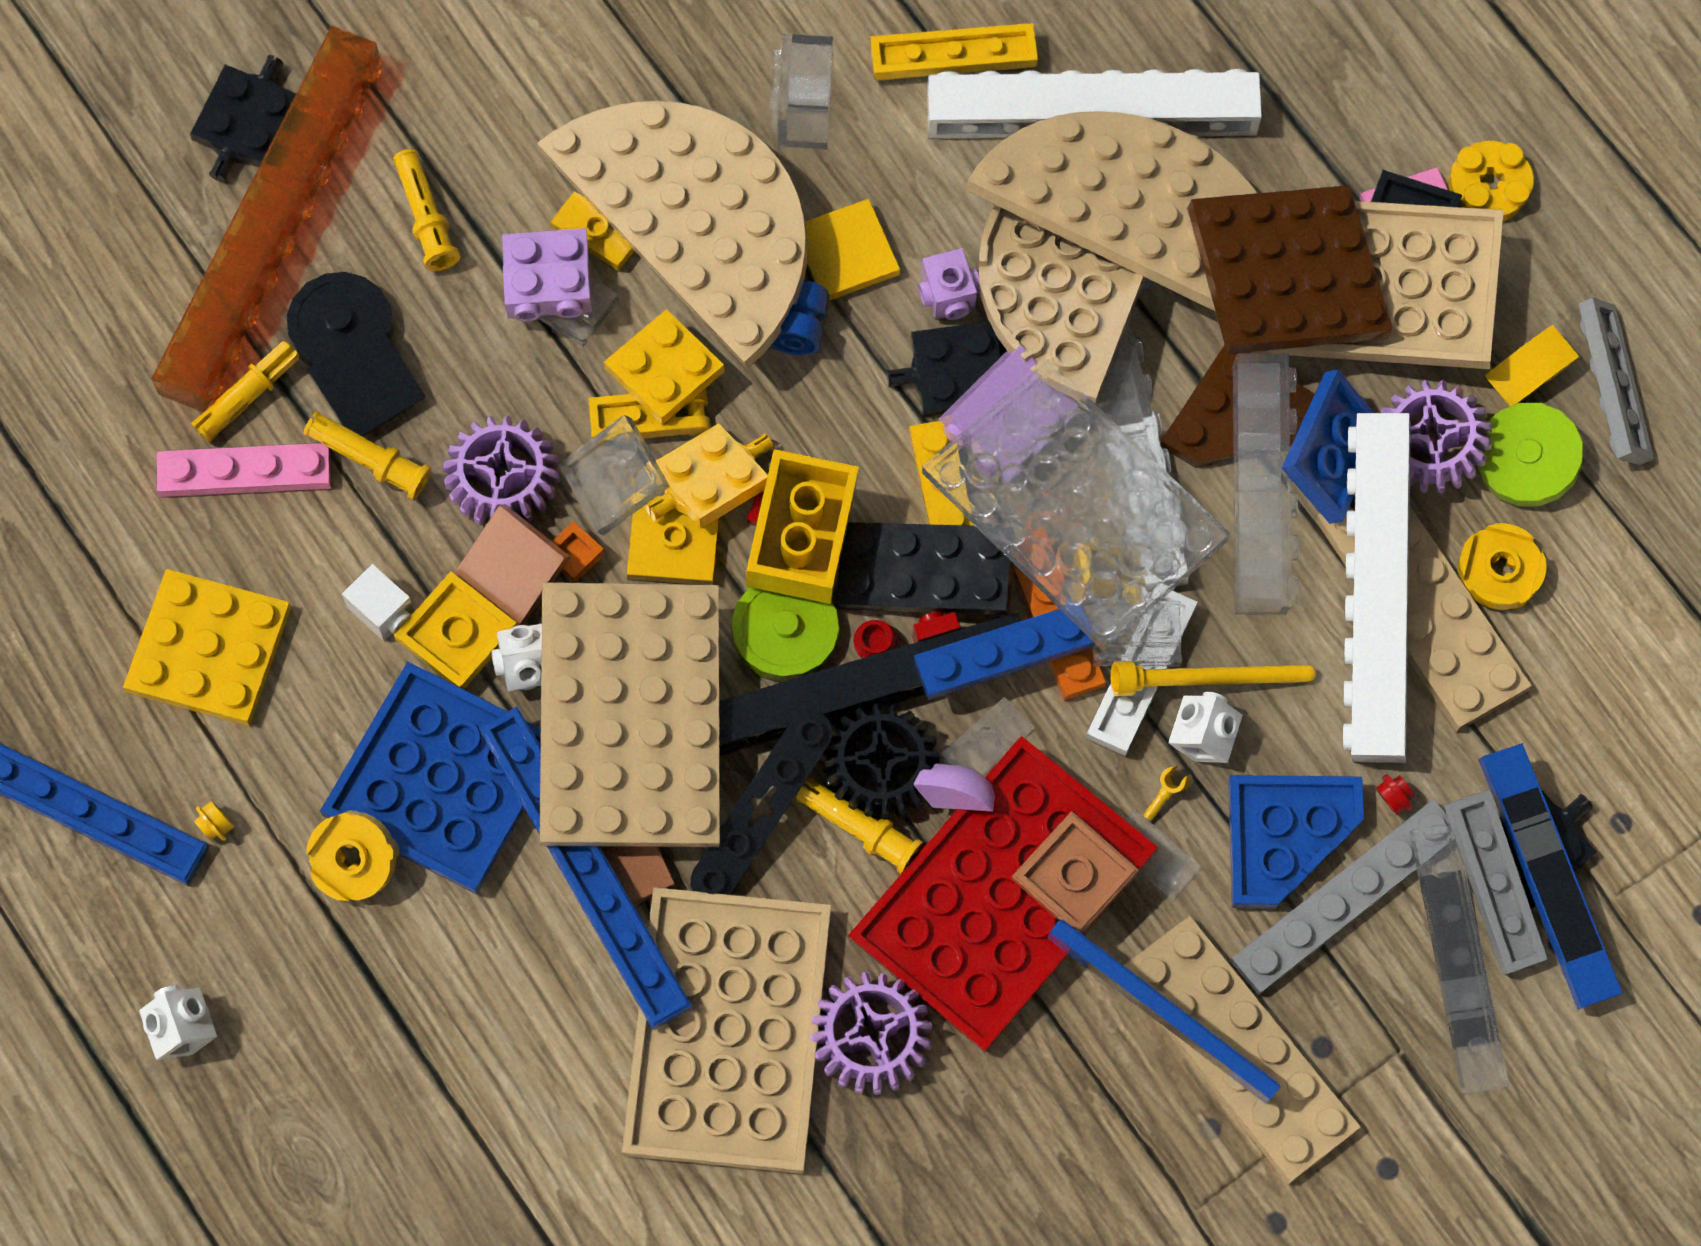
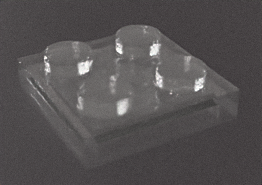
M622 415L559 463L560 469L595 532L603 536L670 487L634 421L626 415Z

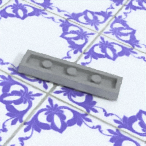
M1592 297L1579 303L1582 316L1580 326L1588 340L1592 356L1590 358V366L1598 380L1601 392L1599 402L1603 413L1607 416L1611 432L1609 443L1617 459L1642 465L1654 460L1616 306Z
M1483 790L1444 804L1501 974H1509L1547 960L1491 791Z

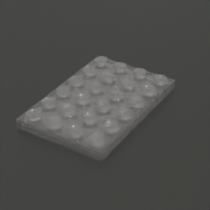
M1049 359L922 466V474L1102 651L1230 539L1231 533ZM1051 375L1061 386L1048 379V376Z

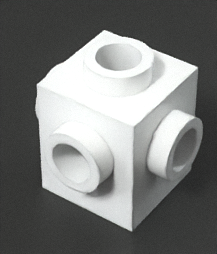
M542 624L531 626L518 625L509 630L497 631L499 649L491 650L495 675H504L508 691L519 689L531 690L541 686Z
M1204 692L1202 696H1183L1168 744L1194 762L1228 763L1243 715L1228 705L1226 697L1214 692Z
M179 985L164 987L154 993V1000L139 1010L144 1030L148 1035L156 1060L193 1055L217 1037L210 1017V1011L206 1006L200 987L181 989Z

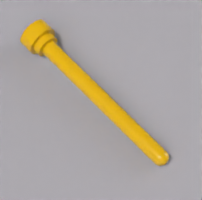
M1114 661L1111 667L1110 681L1114 696H1134L1136 691H1142L1144 687L1311 682L1316 677V670L1311 665L1143 669L1141 665H1135L1133 661Z

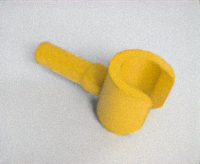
M1178 765L1165 769L1161 774L1160 783L1162 788L1142 815L1150 823L1173 793L1186 790L1192 783V775L1190 774L1184 777L1179 786L1174 785L1172 774L1176 771Z

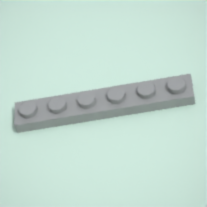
M1434 799L1431 800L1236 954L1230 961L1232 966L1259 997L1453 843L1456 839L1448 815Z

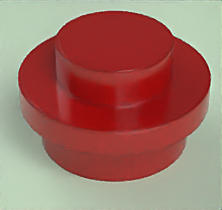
M866 621L857 628L854 634V649L860 658L895 649L897 645L896 633L884 621Z
M1385 774L1382 777L1383 782L1375 787L1395 815H1399L1404 810L1409 813L1414 809L1410 800L1415 797V794L1400 775L1393 780L1388 774Z

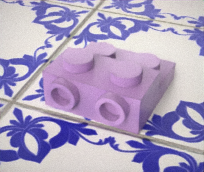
M586 228L502 234L504 301L508 318H516L520 321H533L540 316L546 315L575 318L582 315V313L592 312Z

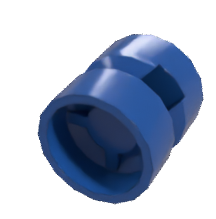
M804 280L796 305H792L788 316L781 325L782 331L771 344L773 349L801 356L812 355L818 352L823 333L820 321L826 316L829 301V292L826 288L815 282Z

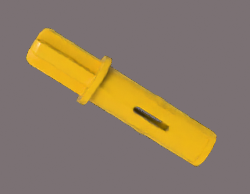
M281 342L256 366L251 363L248 366L250 371L190 424L202 438L210 443L218 433L244 412L265 390L272 391L274 389L272 384L299 360V354L289 343Z

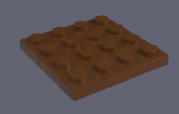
M1350 185L1191 199L1187 210L1227 355L1389 338L1393 328Z

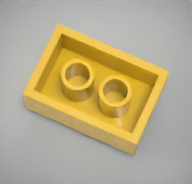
M777 449L773 450L746 570L747 587L831 604L857 485L858 466Z

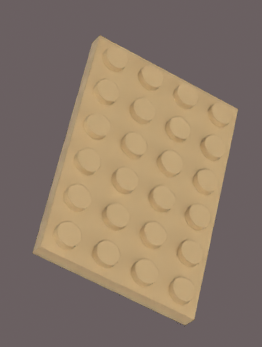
M1355 201L1393 328L1389 338L1248 352L1490 369L1504 210Z
M542 582L540 846L719 847V585Z
M653 887L648 931L690 1001L692 1009L653 1031L639 1008L622 1156L804 1174L815 1052L817 1049V1042L811 1041V1034L819 1030V1025H815L811 1021L813 1016L820 1015L818 1002L822 999L831 905Z

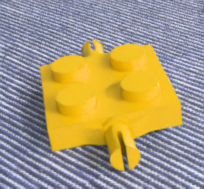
M718 423L649 464L650 475L663 488L664 495L645 505L649 517H652L653 521H656L672 509H677L679 512L688 515L702 529L765 490L768 474L755 462V459L774 449L771 439L767 438V434L764 433L749 444L742 445L735 441Z

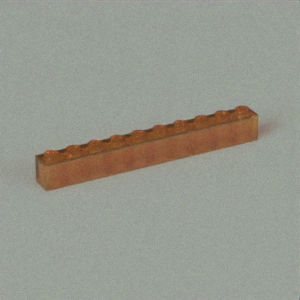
M334 26L330 27L151 378L160 396L201 412L206 411L210 401H216L220 396L224 385L223 376L229 364L234 365L238 360L242 350L241 340L247 328L252 329L255 326L260 314L259 304L265 292L270 293L273 290L278 278L277 268L282 258H287L291 254L296 241L295 232L300 222H306L310 217L314 204L313 197L318 187H324L331 172L330 163L335 153H340L344 149L349 134L348 127L353 117L358 118L361 115L366 102L365 93L370 83L375 84L381 75L383 61L380 59L376 42Z

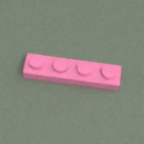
M322 443L157 451V493L159 497L331 489V449Z

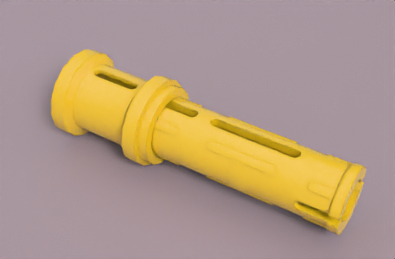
M415 149L400 151L393 157V163L397 168L415 219L412 232L414 238L421 242L425 254L423 258L425 269L433 272L446 270L458 263L461 258L458 248L452 246L448 234L450 229L448 219L439 214L419 159L418 151Z
M319 411L313 413L312 418L314 420L310 418L303 432L305 436L322 443L371 470L373 477L379 483L386 481L407 492V498L415 501L431 475L432 467L427 464L421 467L401 456L400 450L396 447L384 449L322 415Z
M813 777L806 780L805 784L808 787L802 786L797 794V802L804 804L863 842V848L866 853L871 856L877 854L897 867V873L899 874L907 868L924 848L923 841L919 839L913 841L893 828V822L882 818L878 821L873 817L865 816V812L859 808L855 810L849 808L848 801L845 799L838 800L834 792L818 783Z

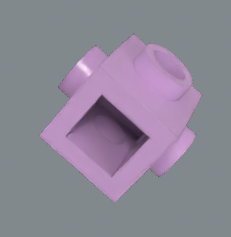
M963 248L922 258V282L918 283L919 295L923 306L931 307L935 320L945 317L948 320H955L975 310L976 297L980 293L979 275L976 268L969 270Z

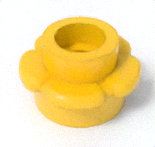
M212 800L203 808L197 806L196 811L200 816L194 822L210 841L216 836L225 841L227 839L225 835L234 828L232 822Z

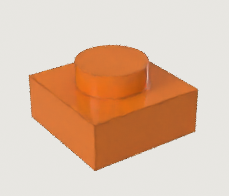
M574 521L552 541L570 556L561 572L573 583H576L605 555L604 548Z

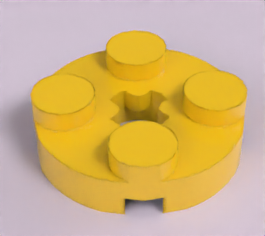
M1482 141L1460 150L1449 173L1448 189L1449 191L1462 194L1459 208L1504 210L1503 221H1506L1515 216L1519 209L1527 202L1533 189L1534 178L1531 166L1523 157V151L1518 145L1514 143L1504 144L1498 141ZM1486 174H1491L1497 177L1500 182H1498L1496 189H1490L1489 184L1481 183L1480 179L1485 178Z
M1496 523L1487 526L1486 529L1478 531L1476 534L1474 533L1467 539L1459 554L1457 571L1460 580L1476 602L1496 610L1519 609L1536 595L1546 575V558L1543 551L1540 553L1538 546L1533 542L1534 538L1529 532L1512 524ZM1499 557L1507 559V567L1512 568L1513 573H1505L1504 576L1498 575L1495 569L1491 568L1490 563H1497Z
M349 810L325 819L312 832L307 843V855L310 854L309 862L312 868L309 872L315 885L333 899L339 901L365 899L380 892L391 880L396 867V859L399 855V847L397 842L392 839L388 829L378 819L366 813ZM344 846L349 849L356 847L359 850L360 865L354 863L351 866H347L344 863L347 857L342 851Z

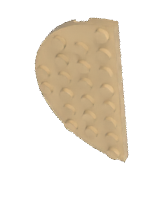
M642 101L614 105L593 111L566 123L537 142L540 151L603 215L619 235L746 369L766 352L782 331L781 325L788 316L792 305H796L807 266L808 237L805 217L793 182L781 161L762 140L736 121L699 106L679 102Z
M1105 111L1058 115L1018 130L995 146L982 159L967 180L964 189L1215 311L1187 207L1191 199L1257 193L1246 178L1221 154L1188 133L1142 116Z
M994 205L982 234L979 251L980 293L987 318L996 336L1008 352L1016 350L1021 345L1026 350V352L1020 354L1022 359L1026 361L1032 357L1038 363L1030 369L1040 382L1072 400L1095 408L1145 277Z

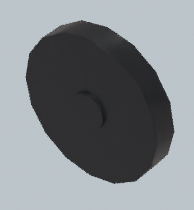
M349 272L326 273L307 282L293 297L287 313L289 340L299 354V358L309 366H313L379 325L389 340L393 333L391 307L382 290L366 277Z

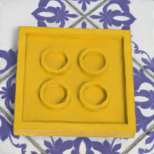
M166 569L123 689L126 693L250 727L292 608L290 602Z

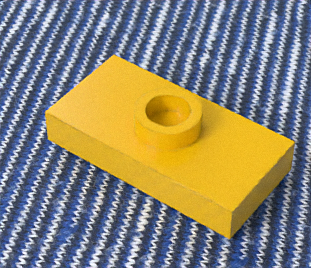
M575 191L550 222L551 229L586 228L588 252L618 272L635 251L608 223L603 215Z

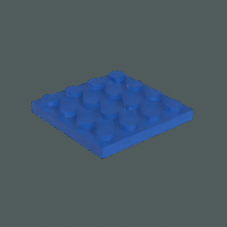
M407 661L320 810L321 815L325 818H330L349 810H355L375 817L384 824L390 832L392 839L397 842L400 856L477 895L525 810L478 728L507 711ZM527 722L541 746V728Z

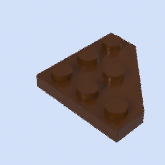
M1224 345L1162 438L1160 446L1194 468L1213 465L1215 461L1237 457V460L1270 454L1271 450L1292 445L1315 393L1246 353L1227 355Z

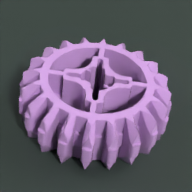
M1443 379L1439 382L1438 389H1430L1429 381L1424 380L1422 382V391L1416 392L1408 384L1405 388L1407 398L1404 399L1394 394L1391 398L1394 408L1383 407L1381 413H1409L1411 419L1413 416L1423 412L1422 420L1417 425L1411 426L1410 453H1421L1429 459L1430 463H1423L1410 457V487L1416 481H1419L1420 491L1425 494L1429 490V484H1436L1438 492L1442 494L1445 492V482L1451 481L1452 485L1459 489L1462 486L1461 474L1473 479L1476 476V469L1473 465L1484 466L1486 456L1483 452L1491 450V440L1486 436L1492 433L1491 423L1484 421L1487 418V411L1484 407L1475 408L1477 397L1474 394L1462 399L1463 387L1460 384L1454 387L1451 392L1447 391V383ZM1437 410L1448 412L1456 416L1463 423H1458L1457 420L1443 419ZM1430 422L1433 423L1434 432H1437L1439 438L1437 440V451H1434L1433 441H1430L1428 435L1430 433ZM1467 441L1459 454L1444 462V455L1449 449L1460 446V442Z
M489 415L487 418L488 427L482 429L479 424L473 421L471 425L473 435L469 436L466 433L459 432L457 438L461 446H449L448 453L452 459L445 461L443 465L445 473L449 474L444 478V484L446 489L452 490L449 494L452 504H461L460 512L465 517L474 513L475 523L479 526L487 518L492 517L499 505L504 504L530 523L533 520L531 509L533 508L544 513L546 504L543 498L554 499L555 489L551 485L557 484L560 481L559 472L554 470L559 466V460L557 455L551 454L554 450L552 442L550 440L542 441L543 433L539 427L529 431L528 421H525V419H522L514 427L512 418L508 415L504 417L502 425H496L495 419ZM512 447L527 453L534 460L536 466L526 465V461L515 459L512 456ZM495 448L491 454L479 457L483 452ZM505 459L508 472L505 470L506 475L500 476V484L498 486L495 472L499 474L498 469L503 468ZM467 479H476L478 484L489 486L492 498L475 491ZM525 488L522 492L508 497L513 490Z
M863 972L861 975V986L857 987L854 980L848 976L844 978V986L847 991L845 993L838 987L831 986L829 994L835 1003L820 999L818 1002L820 1011L827 1016H813L811 1021L813 1024L819 1025V1029L824 1030L811 1034V1041L817 1042V1045H826L815 1052L816 1061L832 1059L826 1065L824 1073L829 1077L841 1070L842 1073L839 1077L838 1085L844 1088L848 1085L850 1079L854 1078L857 1080L855 1092L859 1094L863 1093L865 1082H873L874 1094H881V1081L886 1079L889 1087L892 1090H897L899 1088V1080L896 1074L900 1073L904 1079L911 1081L914 1078V1072L908 1063L917 1067H923L926 1061L924 1056L916 1050L928 1051L931 1049L932 1042L920 1035L932 1032V1023L917 1021L927 1015V1006L918 1005L912 1008L911 1006L918 999V993L912 990L905 996H902L904 981L901 979L894 983L892 989L886 987L887 974L885 973L879 975L878 984H870L869 973ZM871 1000L886 1003L896 1009L899 1014L895 1015L894 1012L885 1015L877 1014L872 1011L865 1001ZM852 1006L857 1024L853 1029L845 1032L844 1038L835 1041L833 1033L835 1024L840 1015ZM864 1018L867 1025H870L874 1031L884 1030V1032L879 1031V1047H877L875 1041H872L870 1036H859L864 1035ZM907 1026L909 1031L908 1043L903 1052L891 1061L886 1042L890 1037L898 1034V1029ZM847 1051L849 1054L859 1051L866 1052L878 1066L872 1067L857 1064L848 1059L843 1053Z

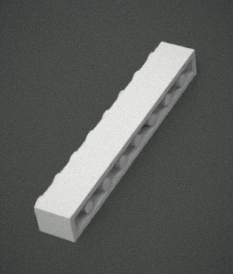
M1192 69L1184 73H1165L1161 70H1148L1144 73H1123L1119 70H1108L1102 74H1083L1080 71L1069 70L1061 74H1041L1038 71H1025L1020 74H1000L995 71H985L978 75H959L956 72L946 71L937 75H928V139L1007 138L1018 130L1044 119L1058 115L1091 111L1119 112L1142 116L1165 123L1195 136H1257L1262 117L1259 72H1247L1242 69H1232L1225 73H1206L1203 70Z
M1357 413L1356 427L1348 428V452L1356 453V469H1348L1347 473L1348 495H1355V511H1347V537H1355L1354 553H1346V579H1354V595H1346L1345 620L1353 621V638H1345L1344 654L1345 664H1353L1352 681H1344V707H1352V724L1343 725V750H1351L1353 762L1406 763L1411 438L1409 413Z

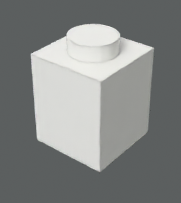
M373 564L342 593L347 609L383 641L392 633L395 634L414 612L410 597Z

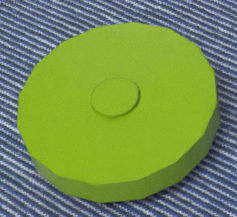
M1518 403L1498 411L1487 421L1491 423L1492 433L1486 436L1491 440V450L1483 452L1486 456L1485 465L1476 466L1483 485L1498 499L1517 507H1539L1560 499L1574 486L1582 470L1583 442L1576 425L1563 412L1543 403Z
M749 587L736 603L731 620L733 647L743 664L763 678L784 682L818 672L834 654L839 636L837 610L832 602L828 604Z

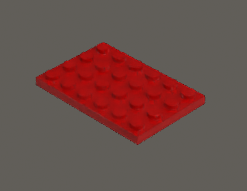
M1023 736L1018 738L985 776L992 784L995 794L993 811L957 809L848 934L852 942L897 980H903L904 985L910 991L915 990L923 1002L984 1053L987 1052L1069 955L1048 939L1050 931L1057 924L1058 920L1012 880V875L1071 811L1139 869V872L1158 851V847ZM1113 901V902L1105 909V911L1094 921V923L1084 932V934H1083L1084 936L1091 930V928H1092V927L1097 923V921L1103 916V914H1104V913L1108 910V908L1114 903V901Z

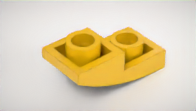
M1552 324L1498 364L1485 377L1510 407L1521 403L1580 357Z

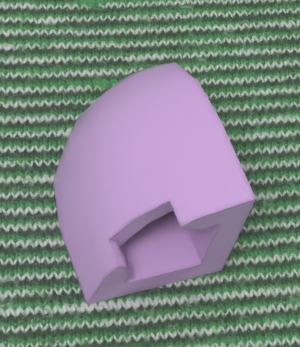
M935 764L931 770H921L913 784L932 808L993 811L995 794L992 784L975 769L962 765Z

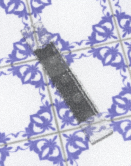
M1451 824L1412 829L1410 837L1462 1095L1508 1088L1509 1082L1466 869Z

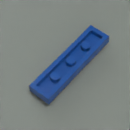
M1079 602L914 655V662L927 698L931 700L1092 648L1095 641Z

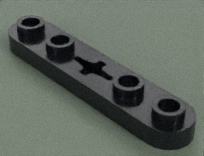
M804 711L799 713L790 722L720 828L719 847H708L691 874V888L693 891L730 895L829 746L832 739V727L829 720L823 714L816 711ZM771 786L776 787V791L771 797L769 804L774 810L773 814L770 817L764 814L761 815L752 827H748L747 822L752 817L754 810L753 806L749 804L750 800L753 797L761 799L767 794Z

